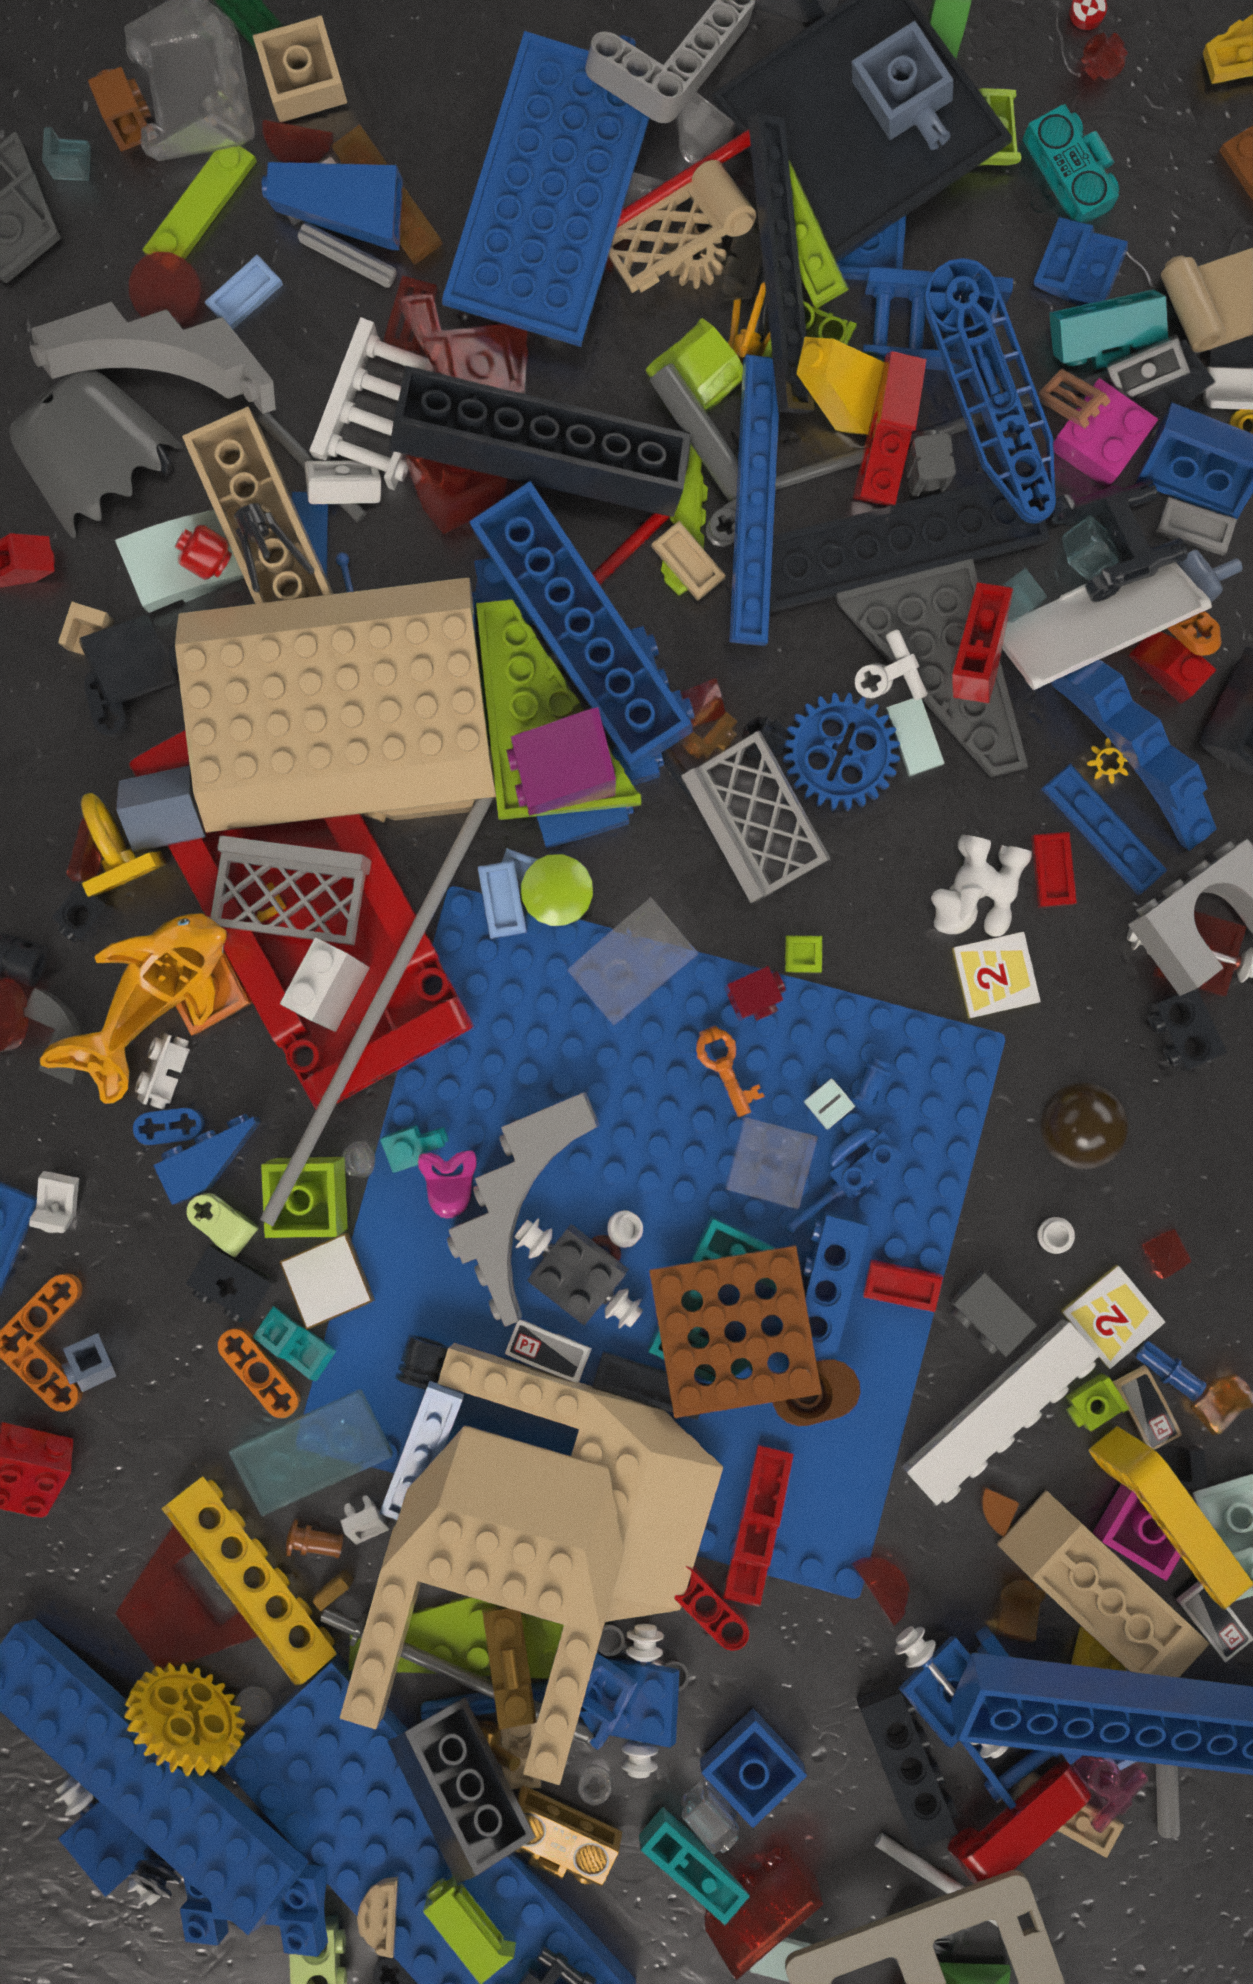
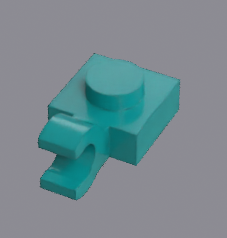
M417 1125L385 1135L380 1141L392 1172L395 1173L418 1165L420 1154L445 1146V1142H448L449 1138L444 1127L420 1135Z

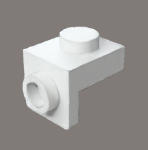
M43 1171L38 1178L36 1210L30 1217L29 1226L40 1228L49 1233H64L76 1216L79 1178Z

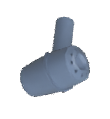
M1198 550L1187 553L1186 560L1176 562L1196 586L1207 595L1210 601L1215 600L1222 593L1221 580L1235 575L1243 569L1241 561L1237 558L1212 569Z

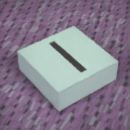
M832 1078L803 1101L826 1130L855 1107Z

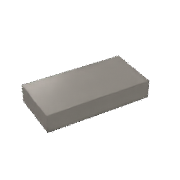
M1168 497L1165 501L1155 534L1172 540L1180 537L1184 544L1223 556L1227 553L1237 519Z

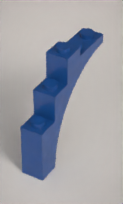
M644 626L631 629L630 632L668 689H670L664 668L658 670L653 657L659 655L653 634L647 636ZM680 690L671 692L688 719H695L689 698L682 699ZM616 747L612 752L632 785L659 778V767L664 766L662 754L660 753L632 772ZM632 806L543 815L537 816V820L546 848L549 850L628 825V815L634 813Z
M1097 660L1051 682L1055 689L1072 701L1094 722L1126 758L1159 804L1182 847L1190 851L1217 830L1203 792L1208 788L1199 765L1170 745L1161 720L1132 700L1122 674L1101 660Z

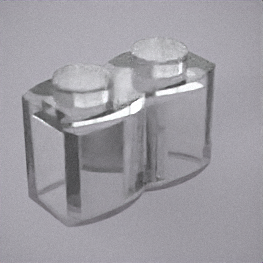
M703 1777L682 1796L680 1802L683 1807L681 1817L711 1853L716 1854L719 1850L724 1853L738 1840L739 1825L735 1821L737 1812L717 1789Z

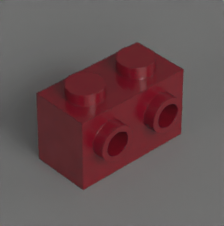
M769 966L731 982L724 988L739 1021L752 1015L758 1021L779 1011L776 1004L784 1000L781 994L786 991L778 971L771 973Z

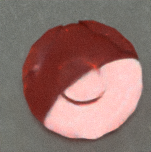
M155 252L143 257L134 266L129 279V296L134 309L142 317L167 309L180 325L187 322L196 313L200 304L198 302L200 300L201 282L196 270L186 259L171 252Z
M0 979V1052L18 1048L26 1036L29 1023L28 1017H23V1008L27 1007L26 997L20 986L11 979Z

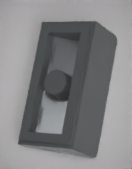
M1177 335L1107 364L1115 389L1127 398L1190 372Z

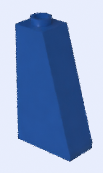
M268 162L267 175L262 177V194L275 212L390 250H399L403 178L396 165Z

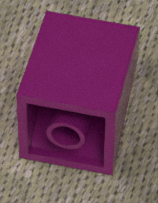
M598 707L511 736L513 748L506 749L511 771L518 770L521 784L515 785L519 807L527 805L529 816L615 796L616 777Z

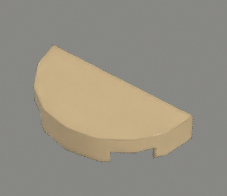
M398 1877L385 1878L371 1886L362 1898L357 1916L361 1937H364L367 1944L375 1949V1953L392 1959L395 1949Z

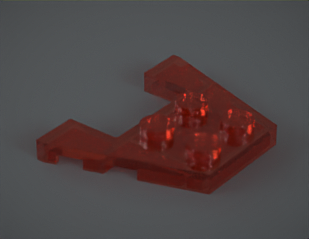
M433 293L402 296L398 300L401 311L436 373L524 394L528 348H526L527 330L501 324L442 331Z
M174 1525L115 1613L154 1666H159L163 1671L168 1663L176 1667L258 1637L239 1611L220 1625L174 1564L190 1553L192 1548Z

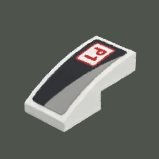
M519 1320L505 1354L556 1376L578 1383L592 1348L560 1334L549 1332L525 1320Z
M1199 1581L1176 1599L1225 1662L1253 1641V1637L1231 1608L1222 1609L1209 1596Z

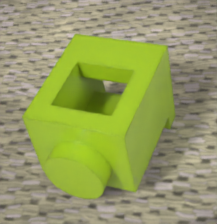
M1103 1373L1098 1374L1065 1396L1071 1405L1066 1411L1078 1428L1083 1425L1089 1431H1093L1117 1414L1129 1410V1407L1111 1379ZM1094 1400H1100L1102 1408L1092 1412L1090 1408L1091 1403Z

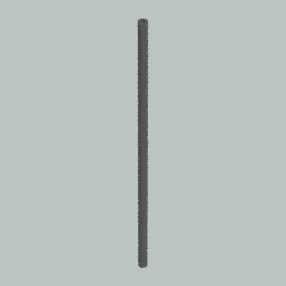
M1194 352L1197 357L1200 356V352ZM1108 370L1081 378V380L1094 386L1099 378L1109 385L1113 384ZM1067 384L1059 385L1075 395L1081 394ZM1052 392L1050 393V395L1054 396L1055 398L1063 400L1062 398L1053 394ZM1029 395L1020 398L1024 412L1034 409ZM981 412L971 415L975 427L985 424ZM963 416L913 431L909 448H911L913 441L918 437L917 435L923 431L938 430L940 434L947 433L952 435L968 430ZM864 447L777 474L775 490L860 464Z

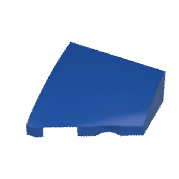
M596 1653L579 1714V1718L583 1719L589 1731L593 1733L594 1738L589 1742L597 1750L603 1746L614 1729L638 1681L599 1653Z

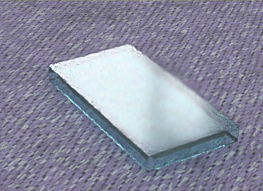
M361 1389L231 1448L228 1452L261 1517L385 1461L393 1455V1451Z

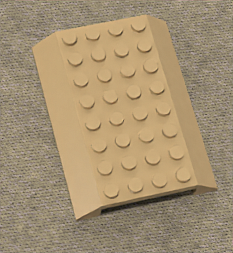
M470 578L179 613L175 649L193 793L205 831L208 833L496 797L473 623L474 607Z

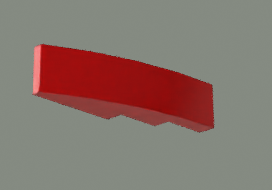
M757 1446L723 1593L724 1599L756 1607L761 1605L776 1533L780 1527L794 1456L792 1453Z

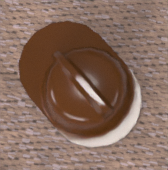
M835 1359L816 1361L822 1394L772 1402L778 1416L785 1422L795 1426H810L837 1419L850 1413L857 1405L861 1393L860 1381L855 1371L846 1363Z

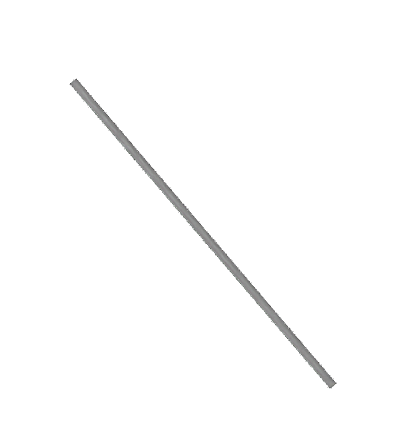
M552 652L550 658L558 670H560L562 665ZM493 798L476 799L260 1218L261 1221L274 1226Z

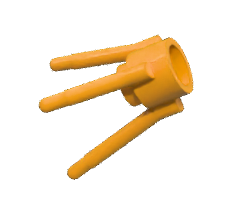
M765 282L760 286L747 329H741L740 334H738L741 299L739 297L734 299L728 344L737 354L742 365L746 354L762 356L770 340V331L762 343L760 342L761 336L754 332L765 299Z

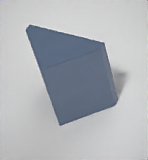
M190 765L119 781L116 810L133 852L206 837L193 793Z

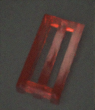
M402 275L383 339L384 343L417 355L419 354L437 293L436 284ZM410 286L414 288L400 339L394 338ZM422 290H424L427 292L420 312L412 343L408 342V338L413 325Z

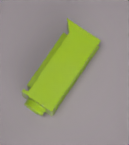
M452 1876L447 1881L441 1878L426 1892L428 1897L426 1898L423 1910L424 1914L479 1984L485 1982L514 1958L516 1942L504 1940V1936L462 1883L458 1885Z

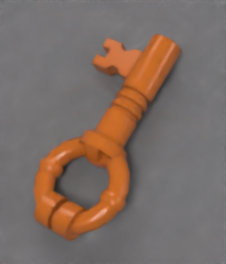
M716 1025L700 1031V1037L696 1043L698 1059L707 1068L719 1072L738 1118L750 1113L751 1110L748 1104L753 1099L763 1098L764 1094H758L757 1090L761 1088L759 1084L751 1087L749 1091H742L741 1087H739L740 1084L737 1082L738 1080L732 1068L736 1056L735 1040L728 1032L719 1029ZM722 1038L725 1041L726 1047H728V1053L726 1057L713 1061L708 1058L705 1045Z

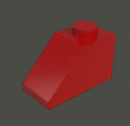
M10 533L0 539V588L37 582L54 572L55 556L51 550L49 536Z
M1161 631L1143 639L1128 655L1180 704L1192 697L1216 671L1201 655L1194 654L1181 641Z

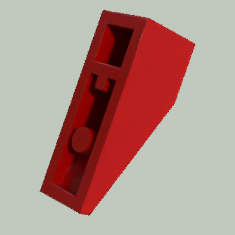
M977 582L952 673L953 698L983 703L990 702L997 676L1013 588Z

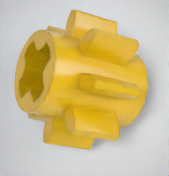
M1106 738V747L1101 750L1096 746L1091 747L1092 751L1097 755L1095 760L1087 761V765H1097L1098 771L1094 776L1096 780L1102 774L1109 776V781L1112 784L1115 780L1114 774L1120 772L1125 776L1128 775L1127 770L1123 768L1124 762L1128 761L1116 747L1111 746L1109 738ZM1113 751L1118 753L1116 760L1119 765L1117 768L1109 766L1105 770L1101 767L1103 760L1100 756L1103 753L1108 755L1112 754Z

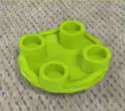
M563 854L547 855L536 860L525 872L521 883L522 901L528 913L537 921L550 926L568 925L578 921L588 910L593 897L592 880L587 869L576 859Z

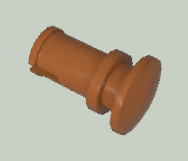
M298 1519L293 1520L286 1539V1556L290 1557L293 1549L301 1551L300 1555L306 1556V1552L339 1559L344 1534L338 1535L311 1530L312 1526L306 1525V1528L297 1527Z

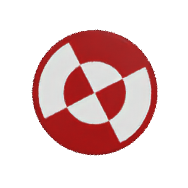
M1073 0L1069 10L1072 23L1082 30L1097 28L1106 15L1107 2L1106 0Z

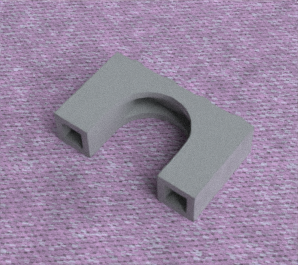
M1248 838L1235 846L1229 841L1212 853L1216 858L1215 860L1208 863L1205 859L1187 872L1191 878L1184 883L1181 879H1178L1162 890V893L1165 895L1163 899L1157 902L1155 898H1152L1136 910L1140 916L1128 924L1179 996L1199 988L1223 969V966L1200 936L1195 925L1194 907L1200 893H1213L1228 901L1253 934V845Z

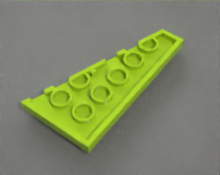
M466 1596L436 1607L431 1606L418 1610V1612L412 1613L405 1642L480 1676H491L482 1609L498 1607L499 1605ZM521 1612L530 1678L549 1679L564 1625ZM360 1638L354 1646L350 1645L349 1670L354 1668L361 1643ZM400 1657L396 1671L438 1674Z

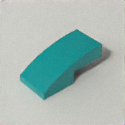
M272 1307L253 1335L254 1339L276 1357L285 1359L309 1380L313 1381L318 1380L337 1351L312 1331L306 1330L305 1326L276 1307Z

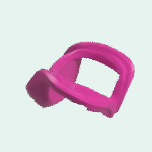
M473 1151L459 1152L451 1157L449 1161H444L439 1155L432 1153L419 1155L418 1166L426 1179L428 1202L438 1216L453 1218L466 1210L471 1198L472 1176L477 1165L476 1155ZM461 1163L464 1166L461 1173L453 1176L439 1175L432 1170L433 1165L441 1173L448 1174L452 1173Z

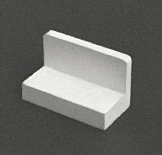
M1206 367L1216 383L1203 393L1202 404L1210 408L1253 410V368Z

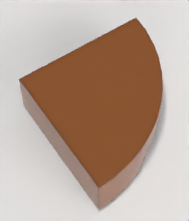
M983 1486L981 1505L984 1516L989 1525L997 1533L1005 1537L1019 1502Z

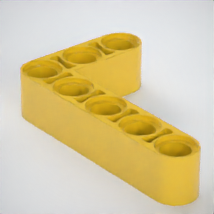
M1118 1426L1114 1427L1089 1448L1091 1456L1107 1474L1136 1494L1200 1584L1222 1609H1227L1253 1586V1582L1174 1472L1153 1448Z

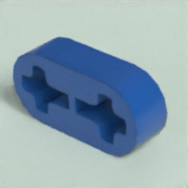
M194 1108L147 1112L136 1118L133 1124V1133L135 1138L144 1145L188 1141L202 1134L205 1128V1120L203 1115ZM184 1114H188L189 1119L196 1121V1127L190 1128V1134L188 1135L185 1129H173L172 1122L183 1121L185 1118ZM152 1118L153 1124L165 1123L166 1128L164 1131L154 1132V1139H151L150 1134L143 1133L142 1130L143 1126L148 1125V1119Z

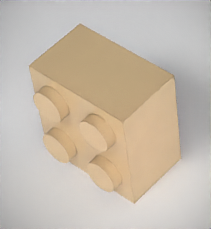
M322 16L253 35L272 103L280 123L347 103Z

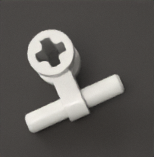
M897 629L886 635L897 661L888 666L881 663L864 666L857 672L855 677L857 691L867 698H875L885 694L892 687L893 679L904 675L914 700H919L928 694L917 671V668L920 667L914 654L910 655L902 635ZM871 674H879L882 681L877 683V687L875 685L869 687L867 684Z

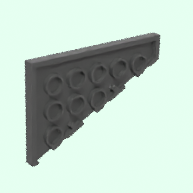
M973 559L837 593L835 596L837 604L890 664L897 660L886 635L896 629L900 631L910 655H915L920 666L917 668V671L928 693L927 696L921 699L990 777L1023 770L1028 767L1000 661L989 703L953 698L952 673L977 582L979 583Z

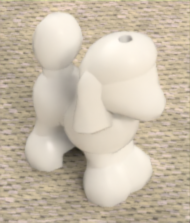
M961 835L958 840V849L965 856L964 865L958 870L950 890L938 889L931 896L932 902L936 907L934 927L946 934H959L966 931L976 921L978 914L976 904L978 900L988 896L994 900V907L990 909L984 919V930L993 937L1003 935L1010 926L1012 920L1010 904L1017 897L1019 878L1023 869L1031 860L1032 851L1001 845L998 856L1002 868L997 872L986 862L991 841L975 836Z

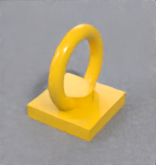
M93 793L83 795L81 799L83 816L94 842L105 859L101 863L106 871L82 883L88 897L108 892L167 865L161 851L149 852L136 858L132 849L127 850L115 821L100 798Z

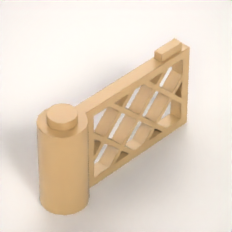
M716 160L707 161L696 169L690 183L618 227L612 246L623 239H629L632 242L628 251L614 250L611 246L608 257L631 292L633 293L639 289L642 293L658 283L660 275L727 234L734 237L747 233L754 224L756 212L723 165ZM691 197L694 202L691 211L677 212V205ZM653 220L663 221L659 232L645 231L646 225ZM672 221L686 222L682 234L668 233ZM695 223L709 224L712 227L701 235H691ZM640 242H655L652 253L637 252ZM664 242L679 244L677 250L669 255L660 254ZM633 262L648 263L644 271L632 278L630 270Z

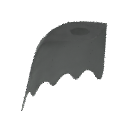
M87 370L65 376L14 420L9 430L11 441L21 461L59 522L74 539L76 538L74 527L75 513H81L93 520L100 521L102 518L100 497L109 492L130 497L132 495L131 473L135 467L144 466L156 471L161 470V462L156 450L158 444H167L177 449L183 448L181 443L165 427L118 386L96 370ZM53 394L54 398L50 403H43L44 399Z

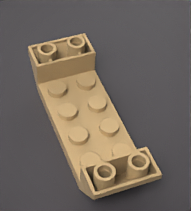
M1047 1490L1040 1495L1008 1530L1005 1537L1003 1536L997 1542V1545L1036 1584L1130 1672L1179 1678L1210 1644Z

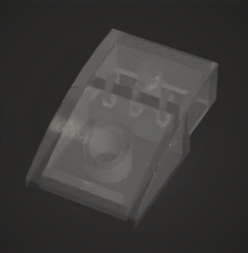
M650 897L567 971L614 1026L698 956L699 953L652 897Z

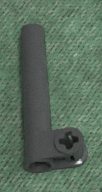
M671 363L650 378V382L684 433L691 434V445L729 501L728 504L711 516L705 527V536L713 546L726 547L734 542L738 457L679 371ZM727 523L730 526L728 532L722 531L719 533L716 529L719 524L724 525Z

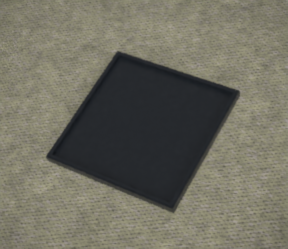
M846 0L712 93V100L737 136L749 129L748 118L757 113L785 119L789 161L836 263L1012 143L1011 134L913 0ZM913 21H916L953 78V101L935 111L951 136L944 145H941L938 140L939 148L935 150L929 148L927 141L916 125L889 140L852 82L851 61ZM749 146L747 150L752 155L751 146Z

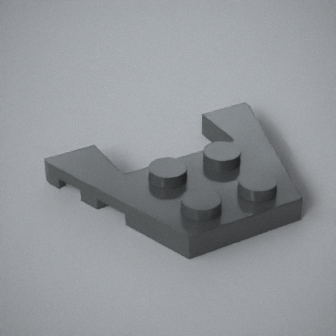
M13 132L0 143V165L13 179L11 183L0 191V280L5 283L12 280L61 239L23 142L16 132Z

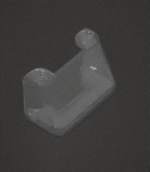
M168 0L124 26L127 43L126 52L133 63L139 64L147 70L149 75L156 125L153 123L145 125L141 130L140 139L142 148L148 156L158 161L238 147L253 140L255 132L239 39L234 25L224 13L207 0Z

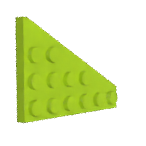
M513 600L476 603L499 820L640 806L641 795L636 791L621 764L615 759L608 746L616 777L615 796L530 816L527 805L519 807L515 785L521 784L518 770L511 771L506 749L513 748L511 736L569 717L584 710L552 659L537 640L535 633L522 617V613Z

